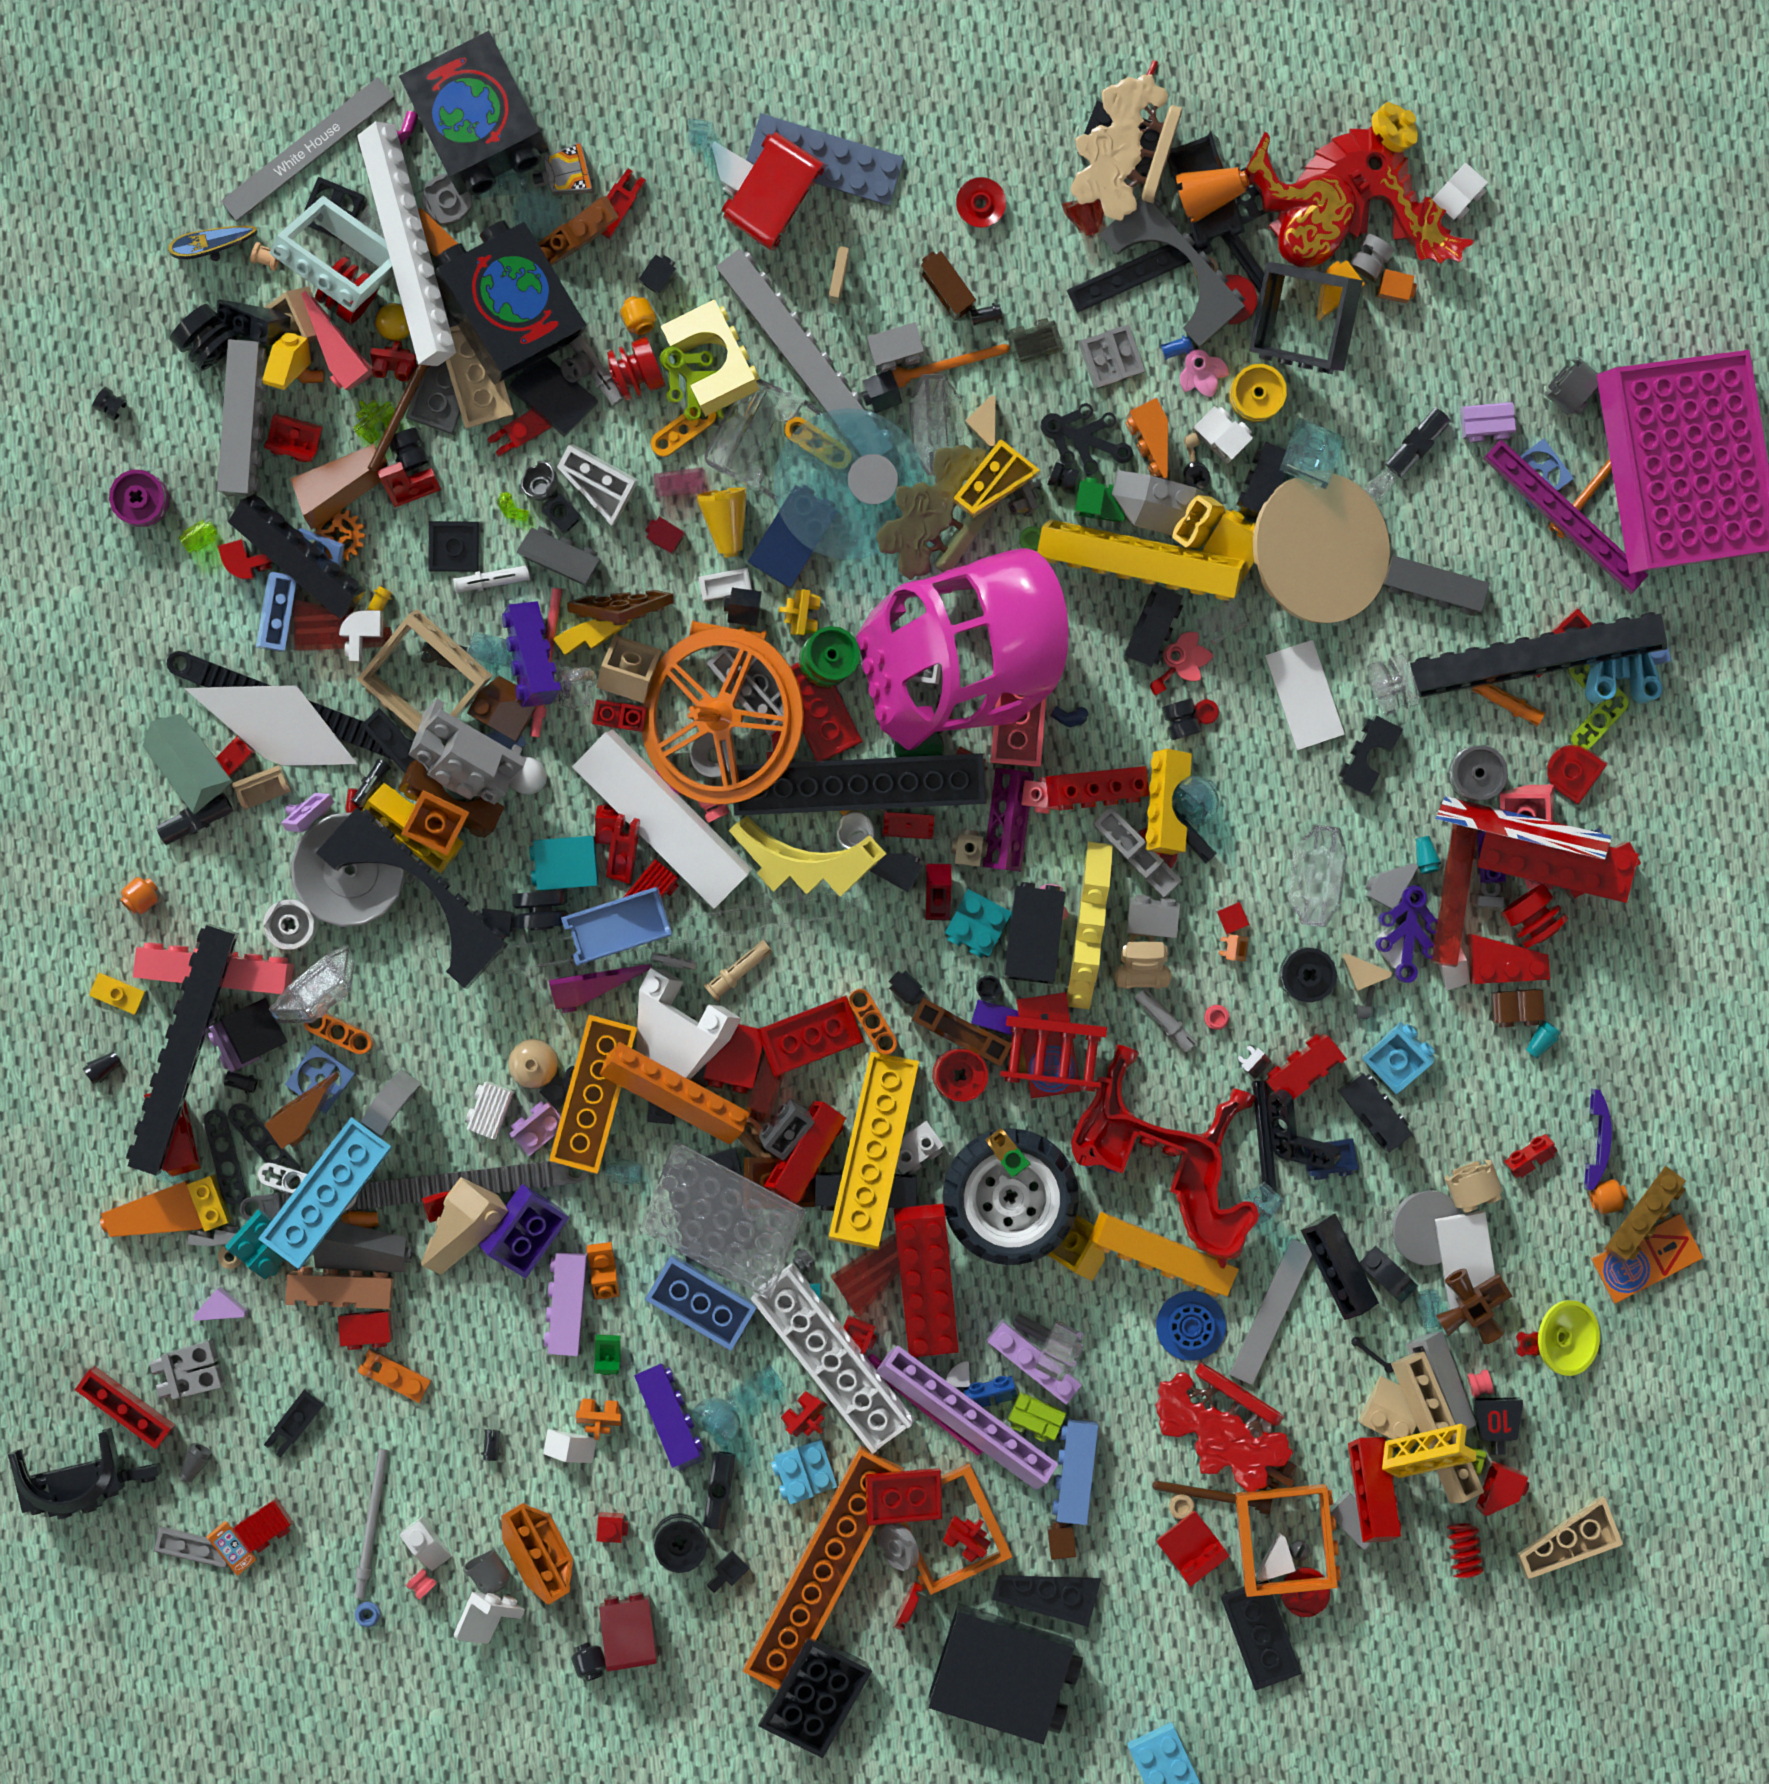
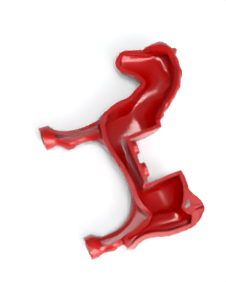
M1116 1044L1114 1057L1108 1066L1107 1077L1097 1078V1081L1101 1082V1088L1097 1087L1095 1098L1080 1117L1074 1131L1071 1146L1075 1160L1082 1166L1104 1165L1115 1172L1123 1173L1136 1138L1139 1139L1138 1144L1148 1148L1158 1146L1163 1148L1162 1153L1172 1157L1181 1155L1172 1178L1170 1192L1176 1194L1188 1237L1199 1250L1215 1257L1220 1268L1224 1269L1227 1260L1236 1259L1241 1255L1246 1240L1245 1236L1258 1221L1259 1212L1255 1204L1248 1201H1243L1230 1209L1219 1210L1217 1187L1222 1170L1220 1148L1233 1117L1238 1112L1251 1108L1256 1096L1233 1088L1230 1100L1217 1105L1215 1117L1210 1128L1202 1134H1192L1150 1124L1132 1114L1126 1107L1122 1097V1082L1126 1069L1137 1061L1139 1052ZM1091 1148L1093 1149V1154L1095 1155V1157L1089 1154Z

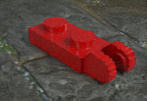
M629 168L624 172L618 183L614 184L607 195L608 200L619 217L607 226V230L601 234L609 240L637 199L636 196L646 182V179L640 177L631 192L624 189L623 187L631 179L633 173Z
M531 409L503 426V429L488 437L489 443H495L503 436L509 435L512 442L501 446L495 452L500 457L515 447L516 449L551 429L552 426Z
M619 813L616 818L614 832L611 836L606 877L630 884L633 880L640 819L633 818L629 834L623 833L625 815Z

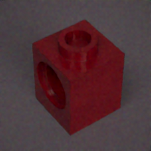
M660 516L657 520L652 519L645 530L648 533L646 536L647 540L671 555L674 554L686 535L684 531Z

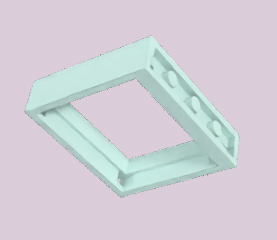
M324 196L319 198L277 235L269 252L273 257L351 312L357 309L394 274L385 239ZM315 221L379 266V268L358 287L292 239Z

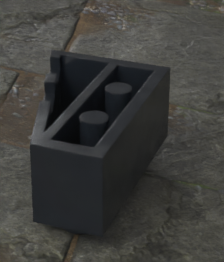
M1265 442L1262 450L1257 448L1252 463L1256 465L1253 471H1248L1244 481L1247 488L1245 492L1241 491L1236 503L1239 506L1237 512L1241 513L1245 520L1252 524L1256 523L1263 504L1268 501L1274 490L1283 483L1294 452Z
M1360 1072L1337 1091L1381 1148L1390 1153L1413 1134L1407 1126L1409 1124L1400 1113L1397 1115L1391 1108L1393 1103L1385 1093L1381 1095L1376 1089L1378 1084L1370 1074L1365 1075Z

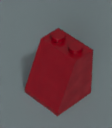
M643 1592L629 1594L628 1599L619 1600V1596L605 1598L604 1603H600L599 1612L607 1672L657 1664L659 1648L650 1595L644 1596Z

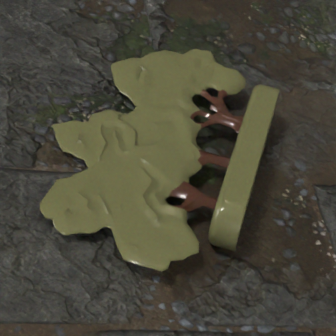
M965 444L956 445L953 448L937 449L933 462V471L936 476L934 486L930 487L925 482L916 483L912 488L908 486L897 487L896 505L902 511V518L887 521L877 532L876 541L879 543L881 553H899L898 571L909 580L914 579L915 576L921 577L928 574L930 570V556L934 551H941L935 561L937 569L941 572L953 569L999 504L997 502L974 518L967 514L961 523L953 518V510L956 507L953 498L963 487V482L971 477L986 458V449H981L980 447L970 449ZM950 526H954L957 528L946 545H944L940 538L941 532ZM930 541L934 545L932 547H928L926 543Z

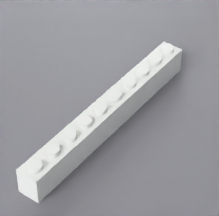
M375 121L357 135L418 364L439 366L456 354L454 342L395 124Z

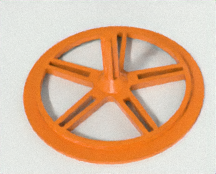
M715 628L690 635L674 645L657 663L644 703H641L642 707H647L642 738L647 754L655 769L675 790L703 803H738L753 798L767 790L782 776L790 765L802 735L804 719L803 700L798 681L790 665L767 641L754 634L737 629ZM713 646L739 648L737 656L716 698H713L679 665L686 657L704 648ZM748 652L744 664L739 673V676L737 678V681L735 683V686L733 688V691L730 694L728 693V690L733 682V679L738 671V668L744 658L745 653ZM754 656L767 667L778 685L783 703V716L738 710L735 707V702ZM674 668L704 696L701 700L672 672ZM669 676L696 705L690 706V713L687 714L689 719H694L695 721L660 743L656 723L657 704L662 687ZM743 715L783 721V726L744 723ZM695 727H698L699 732L664 752V747ZM734 727L782 731L775 751L766 764L754 775L739 782L732 729ZM707 733H712L723 786H708L688 778L672 764L668 756ZM725 740H726V746H727V753H728V759H729V766H730V773H731L732 785H730L729 775H728V770H727V765H726V760H725V755H724V750H723V745H722V741H725Z

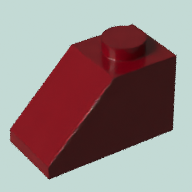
M926 864L925 920H950L952 864Z

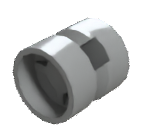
M1367 234L1359 246L1361 252L1355 253L1350 261V265L1357 273L1367 279L1377 281L1384 269L1382 263H1387L1395 250L1390 244L1379 237Z

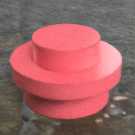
M1212 1005L1204 1014L1205 1023L1212 1029H1222L1229 1022V1012L1221 1005Z

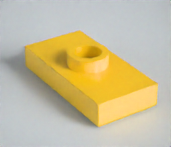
M98 972L89 996L136 1015L146 991Z

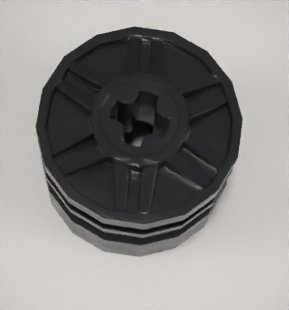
M203 304L188 314L170 335V341L180 352L192 349L188 355V360L195 362V367L199 371H204L220 361L227 354L228 340H237L238 335L233 330L228 331L229 325L227 323L216 326L219 315L208 304Z
M675 1513L663 1518L655 1528L653 1543L655 1556L660 1565L668 1571L675 1573L689 1572L699 1566L705 1557L707 1546L704 1530L698 1520L688 1514ZM680 1535L681 1539H684L682 1546H679L678 1543H673L676 1541V1536Z

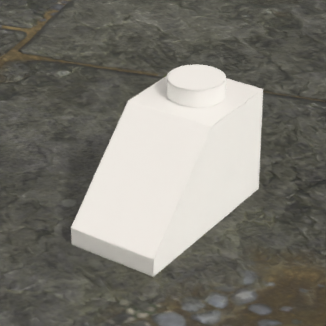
M714 141L712 149L720 182L724 186L723 190L734 197L752 169L753 164Z
M423 1516L404 1529L399 1535L413 1555L431 1571L452 1557Z

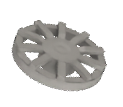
M655 952L651 954V960L661 962L665 966L692 970L697 968V962L678 957L674 958L671 955Z

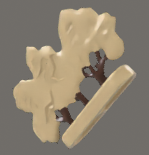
M1143 74L1138 79L1127 77L1120 80L1117 85H1111L1102 90L1103 108L1113 121L1111 126L1099 125L1092 129L1091 134H1083L1075 138L1079 155L1088 159L1090 166L1076 174L1071 185L1072 195L1076 196L1077 201L1081 205L1100 199L1105 216L1119 221L1123 220L1124 215L1131 214L1137 209L1133 187L1139 183L1145 184L1142 200L1154 203L1182 114V107L1171 105L1165 121L1159 123L1155 110L1167 102L1168 94L1165 88L1155 85L1153 75ZM1148 103L1154 105L1153 110L1149 109ZM1142 109H1145L1150 114L1148 120H1151V123L1144 121L1141 117L1140 111ZM1142 124H1144V125L1147 126L1146 129H1142V130H1141L1139 127H1140ZM1150 129L1160 134L1156 151L1143 149L1140 145L1142 134ZM1144 156L1153 158L1147 177H1142L1135 170V166ZM1126 178L1132 179V182L1130 184H1126L1124 180Z

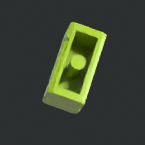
M1019 1391L1007 1419L1012 1423L1011 1428L1023 1433L1027 1429L1034 1432V1438L1047 1443L1048 1439L1055 1441L1066 1412Z

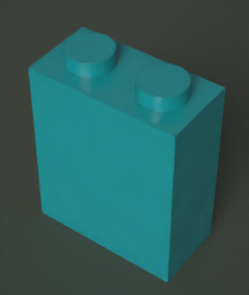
M595 836L533 840V846H529L530 860H535V870L531 871L532 885H537V890L599 886Z

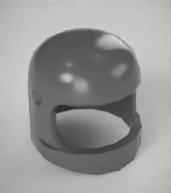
M495 1549L471 1559L463 1567L464 1573L474 1581L478 1587L477 1589L484 1594H494L500 1591L510 1579L509 1569Z

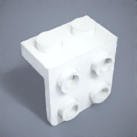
M472 1592L457 1625L454 1638L459 1641L487 1644L490 1642L501 1616L521 1619L525 1609L517 1604L518 1601L515 1598L507 1595L499 1596L491 1593Z

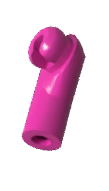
M407 111L401 130H396L400 145L414 132L419 116L413 111Z

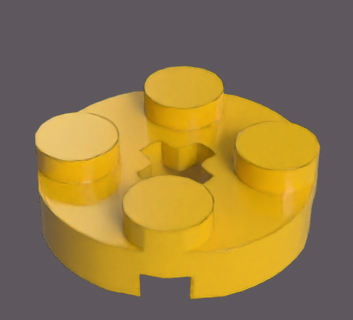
M1386 102L1373 114V131L1376 135L1380 133L1384 139L1381 143L1386 148L1394 152H1403L1417 142L1416 117L1412 111H1405L1396 104Z

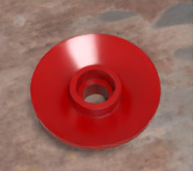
M977 177L970 179L962 185L957 194L956 208L962 220L967 224L978 228L989 227L998 222L1003 216L1006 208V196L1001 186L994 180L986 177ZM982 199L986 205L984 208H978L976 202Z

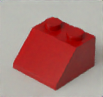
M1492 1460L1482 1486L1484 1493L1479 1495L1475 1507L1483 1515L1489 1516L1519 1502L1521 1496H1525L1528 1492L1530 1484L1527 1481L1528 1477L1521 1470Z

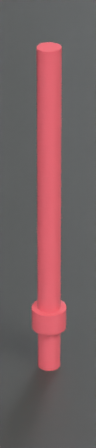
M552 588L545 639L549 641L550 645L549 663L552 661L553 638L556 635L562 589ZM545 705L537 706L532 715L531 737L540 738L542 719L545 718L547 708H544Z

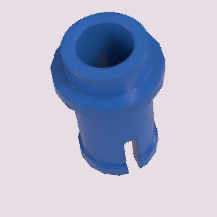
M1182 335L1181 339L1161 344L1165 360L1186 352L1188 355L1190 351L1194 350L1190 336L1185 337Z

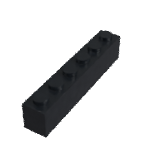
M253 494L239 502L228 521L231 526L339 619L354 611L366 592L356 579L344 572L339 564L330 560L322 553L318 546L308 541L302 532L293 528L285 521L281 514L271 509L261 497Z

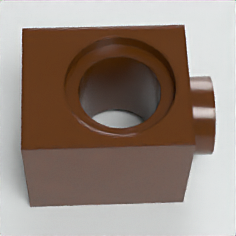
M1053 1521L1052 1526H1047L1051 1560L1076 1557L1072 1523L1067 1524Z

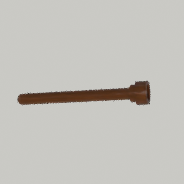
M1154 1481L1152 1484L1153 1489L1156 1491L1236 1504L1235 1494L1163 1481ZM1272 1499L1248 1501V1506L1255 1507V1510H1258L1261 1514L1270 1515Z

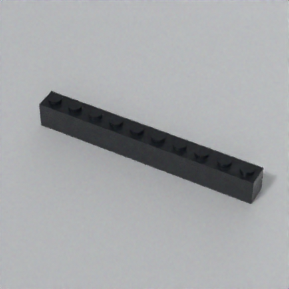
M1648 612L1635 619L1623 617L1615 620L1614 623L1605 624L1604 622H1597L1591 624L1589 628L1580 629L1579 627H1572L1559 634L1547 632L1541 634L1539 638L1530 639L1529 637H1522L1508 644L1496 642L1488 648L1471 647L1463 653L1446 652L1441 654L1440 657L1432 659L1421 657L1416 659L1415 662L1410 663L1416 696L1421 698L1666 650L1668 648L1662 614Z
M212 924L206 925L205 929L201 928L198 933L197 942L200 944L197 953L193 952L189 961V966L192 969L189 977L185 976L181 990L184 993L181 1001L177 1000L173 1010L176 1018L174 1024L169 1025L165 1038L168 1039L166 1049L162 1048L158 1056L157 1062L161 1063L158 1073L154 1072L149 1086L153 1087L150 1097L146 1096L142 1105V1111H145L142 1121L139 1120L134 1130V1135H137L135 1144H131L127 1151L128 1167L155 1176L162 1172L239 933Z

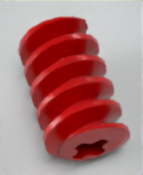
M1470 1523L1448 1525L1447 1529L1454 1530L1455 1532L1449 1535L1448 1539L1456 1541L1455 1544L1449 1546V1549L1457 1550V1553L1451 1555L1450 1559L1458 1560V1563L1452 1565L1451 1568L1459 1570V1573L1453 1575V1577L1469 1578L1483 1573L1484 1568L1478 1565L1482 1563L1483 1559L1477 1555L1482 1550L1481 1547L1476 1545L1480 1542V1537L1475 1535L1479 1532V1528Z

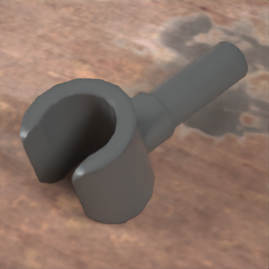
M1369 986L1365 1006L1357 1005V1019H1368L1372 1015L1371 1004L1375 986Z

